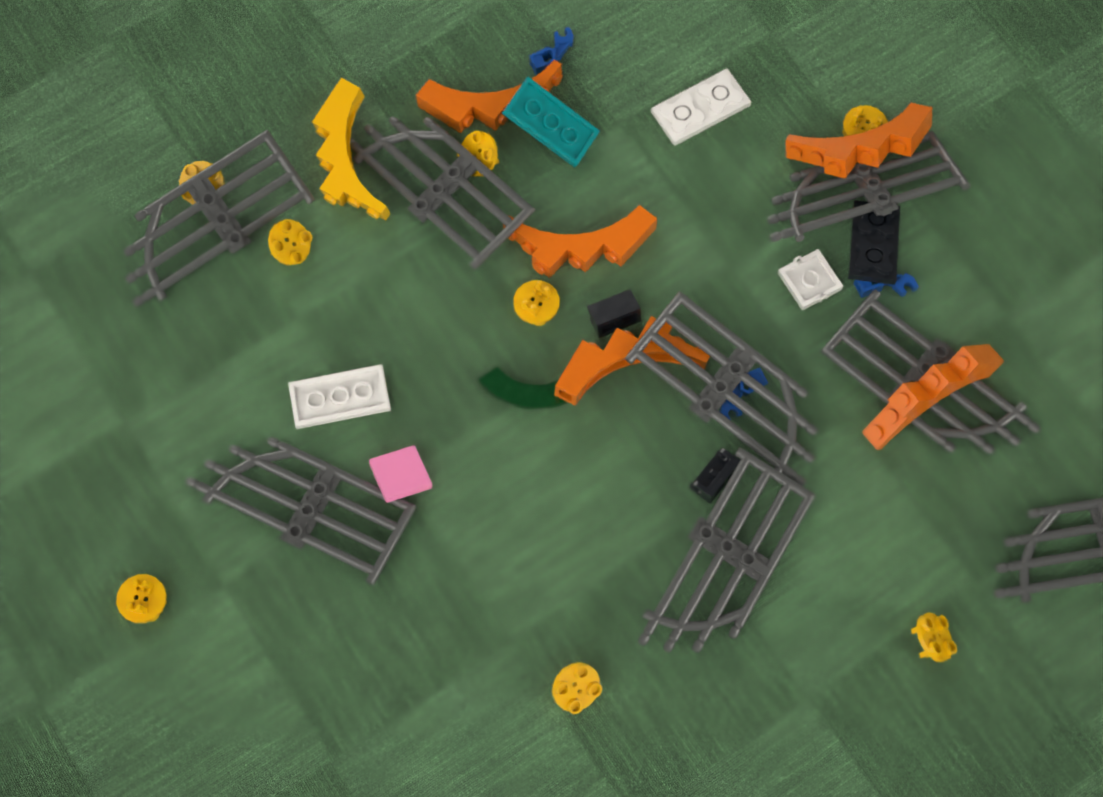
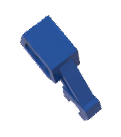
M570 27L565 28V37H561L558 31L554 32L555 47L553 49L546 47L529 55V62L535 75L541 73L553 60L559 62L568 48L573 46L574 35Z
M907 273L904 275L897 274L895 285L883 283L872 285L871 282L854 280L853 283L861 298L868 296L874 289L879 292L882 291L883 286L892 287L901 297L907 293L904 286H909L912 292L917 291L919 288L914 277Z
M761 367L748 372L751 377L763 386L768 384ZM742 381L733 390V393L740 398L742 395L747 396L754 392L751 388L744 389ZM727 399L720 407L719 412L729 420H731L728 415L730 410L735 412L736 417L742 415V411Z

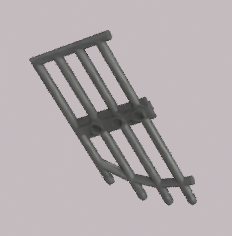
M392 116L389 122L400 133L386 137L373 126L365 125L364 130L376 142L364 149L351 137L350 147L357 154L352 158L353 161L358 165L365 161L412 203L407 209L418 220L424 223L429 219L473 259L469 263L473 270H476L536 210L429 117H426L423 122L432 131L410 130L398 118ZM409 140L444 172L435 181L432 180L393 144ZM422 140H443L460 156L450 165ZM384 148L428 188L417 197L378 162L372 154ZM476 171L481 173L522 209L513 220L468 181ZM462 187L506 227L495 236L451 195ZM444 202L489 242L481 252L477 251L435 213Z
M268 129L134 215L137 221L147 218L148 215H151L145 236L123 250L124 254L128 257L137 250L139 251L144 248V264L134 272L129 273L125 280L130 284L136 281L137 278L147 274L152 286L132 301L135 307L141 306L145 301H149L157 296L159 302L167 298L164 290L225 250L228 249L231 254L241 250L251 243L248 235L302 200H305L308 205L315 201V198ZM266 142L272 151L271 155L218 189L214 188L208 179L209 177ZM279 161L286 173L229 209L221 197ZM290 180L294 183L299 191L298 193L244 228L240 226L235 218L236 215ZM189 191L196 203L158 227L164 206ZM202 210L209 221L207 224L154 257V240ZM213 230L217 232L222 239L221 243L164 280L159 281L155 270L156 267Z
M932 130L927 132L921 143L929 141L933 148L914 153L911 157L904 156L881 163L879 168L856 163L846 179L836 177L811 185L818 175L824 173V167L821 166L811 167L789 175L791 182L804 180L796 190L771 198L773 205L791 201L789 210L767 217L768 224H776L779 221L782 222L790 219L791 227L781 230V232L777 231L770 234L769 239L771 242H777L794 236L797 242H801L804 239L803 233L873 211L876 216H885L897 210V204L957 185H960L962 190H967L971 185ZM938 155L943 161L942 163L883 181L878 176L880 173ZM947 170L953 175L951 178L893 196L887 190ZM854 181L859 187L858 189L800 206L802 197ZM863 196L868 204L803 224L799 222L798 216Z
M874 289L820 352L888 404V399L903 383L918 381L933 364L948 363L956 352L938 338L933 343L877 301L881 294ZM870 307L926 350L919 360L863 317ZM857 324L912 368L905 376H902L848 333ZM841 341L897 383V386L890 394L834 351ZM981 380L970 383V385L1007 412L998 420H995L956 390L948 396L986 425L970 429L938 403L929 409L953 428H932L920 417L910 422L950 453H953L956 447L952 442L947 441L946 438L969 439L977 447H981L985 453L991 455L995 450L990 443H986L981 436L996 432L1002 438L1007 439L1011 445L1017 447L1021 440L1004 427L1014 419L1023 426H1027L1035 434L1041 429L1036 422H1032L1023 413L1027 409L1026 404L1019 402L1016 406H1013Z
M679 291L627 354L625 360L633 364L638 359L689 399L692 404L688 409L706 423L713 418L773 465L774 469L803 486L806 480L789 467L787 463L792 452L802 456V459L810 464L815 459L809 451H806L804 447L796 442L797 425L813 436L818 432V429L812 423L810 424L808 420L797 413L792 391H795L798 396L805 399L809 394L804 387L799 386V383ZM680 304L737 347L729 358L672 315ZM666 322L722 365L714 376L710 375L658 334ZM651 340L707 383L699 395L643 352ZM755 363L759 364L780 381L785 402L748 374ZM741 381L788 417L787 434L733 393V390ZM726 399L785 445L780 458L718 411Z
M269 437L267 443L274 448H278V451L255 455L245 449L242 450L239 446L231 445L229 451L235 456H240L245 461L230 469L207 459L204 466L222 475L212 487L199 482L195 478H187L185 483L189 487L196 488L197 491L205 494L201 500L205 504L210 505L216 499L283 532L280 540L295 548L302 550L306 543L369 574L366 582L373 586L417 508V505L402 498L389 502L404 510L396 523L334 492L342 480L385 501L379 487L290 444L281 442L275 437ZM294 457L319 470L311 482L272 462ZM254 466H258L307 491L299 503L241 473ZM232 480L295 512L287 524L221 492V490ZM331 501L391 530L392 533L386 544L322 514L328 502ZM317 522L380 552L374 566L310 535Z
M739 447L735 452V456L741 459L708 518L705 520L700 516L692 527L687 538L693 541V544L654 612L649 609L644 611L642 617L649 621L638 639V644L645 646L658 624L673 629L663 647V650L667 653L673 650L675 642L679 640L683 631H700L698 639L695 640L692 646V651L696 653L702 650L704 642L707 641L713 629L734 622V626L731 627L728 636L736 639L816 494ZM750 464L762 473L728 533L715 526ZM769 478H772L780 483L782 487L749 546L737 540L736 537ZM790 491H793L803 499L770 559L758 553L757 550ZM703 547L715 556L679 619L676 620L663 616L701 548ZM723 560L735 567V571L708 619L689 621ZM744 574L757 581L742 608L721 615Z
M1103 498L1028 510V518L1044 517L1031 534L1003 539L1005 547L1025 545L1021 559L995 565L996 573L1019 570V585L994 590V597L1006 598L1007 596L1020 595L1021 603L1031 602L1030 594L1103 582V572L1029 584V569L1103 557ZM1084 510L1090 511L1093 524L1047 531L1060 514ZM1096 533L1100 546L1099 548L1032 558L1038 542Z

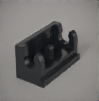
M630 289L587 306L591 316L589 317L598 338L614 333L616 328L624 329L642 321L641 308Z
M721 448L694 482L691 483L689 489L711 504L728 483L741 459L735 457L726 449Z

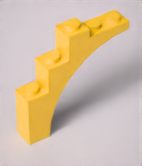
M341 77L312 121L316 128L315 132L326 139L316 154L320 161L319 165L330 172L321 185L320 190L324 194L323 198L332 205L337 203L344 207L346 202H348L357 209L360 206L366 209V213L372 218L378 219L380 217L386 221L391 214L385 204L373 197L361 184L352 163L351 131L357 110L365 96L358 86Z

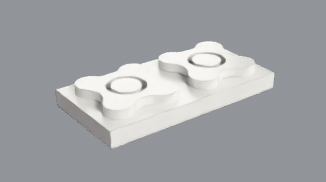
M725 69L652 107L651 113L675 146L751 106V101L730 71Z
M382 364L288 382L296 429L391 411Z

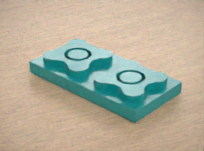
M528 76L502 112L504 116L574 168L579 164L600 132L599 129Z

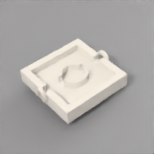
M819 249L804 257L797 256L793 259L792 263L778 270L779 277L802 311L818 302H822L824 299H828L829 296L841 291L843 288L842 283Z

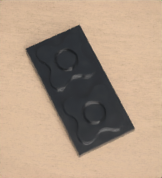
M854 200L853 208L868 204V202ZM898 206L897 210L885 216H876L873 211L852 218L848 279L895 285L897 280L900 206Z

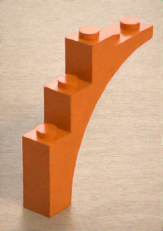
M553 60L532 80L550 93L554 85L557 86L562 80V64ZM429 79L416 94V100L419 108L459 133H462L465 128H469L474 118L496 131L500 125H504L507 122L508 118L502 112L521 84L497 92L473 93L444 87Z
M910 103L893 120L875 129L844 137L812 138L789 134L786 138V158L824 167V174L846 179L856 163L879 168L889 152L911 157L932 126L933 107Z
M639 205L623 219L597 231L581 234H555L540 231L522 223L508 239L517 241L527 254H532V266L540 275L545 274L551 278L567 259L574 268H580L585 273L602 254H604L609 262L617 263L622 267L656 230L657 218Z
M650 317L639 338L635 337L630 331L616 328L604 350L593 342L588 343L582 340L556 383L554 395L576 406L585 392L598 380L615 370L641 363L636 359L633 364H630L625 360V357L657 318ZM666 322L658 334L705 370L710 356L699 347L686 343L681 337L670 335L672 326ZM652 340L643 350L645 354L656 362H670L682 365Z
M990 344L963 346L948 363L933 364L918 381L903 383L888 399L889 403L871 421L862 433L876 450L882 449L894 436L924 411L954 391L975 381L989 378L1001 366L1004 360Z

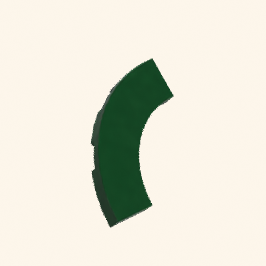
M498 366L478 378V382L489 394L517 408L528 410L552 409L568 403L554 395L555 385L558 380L542 385L525 384L510 378Z

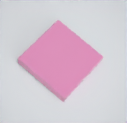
M415 445L369 459V465L386 503L432 489V482Z

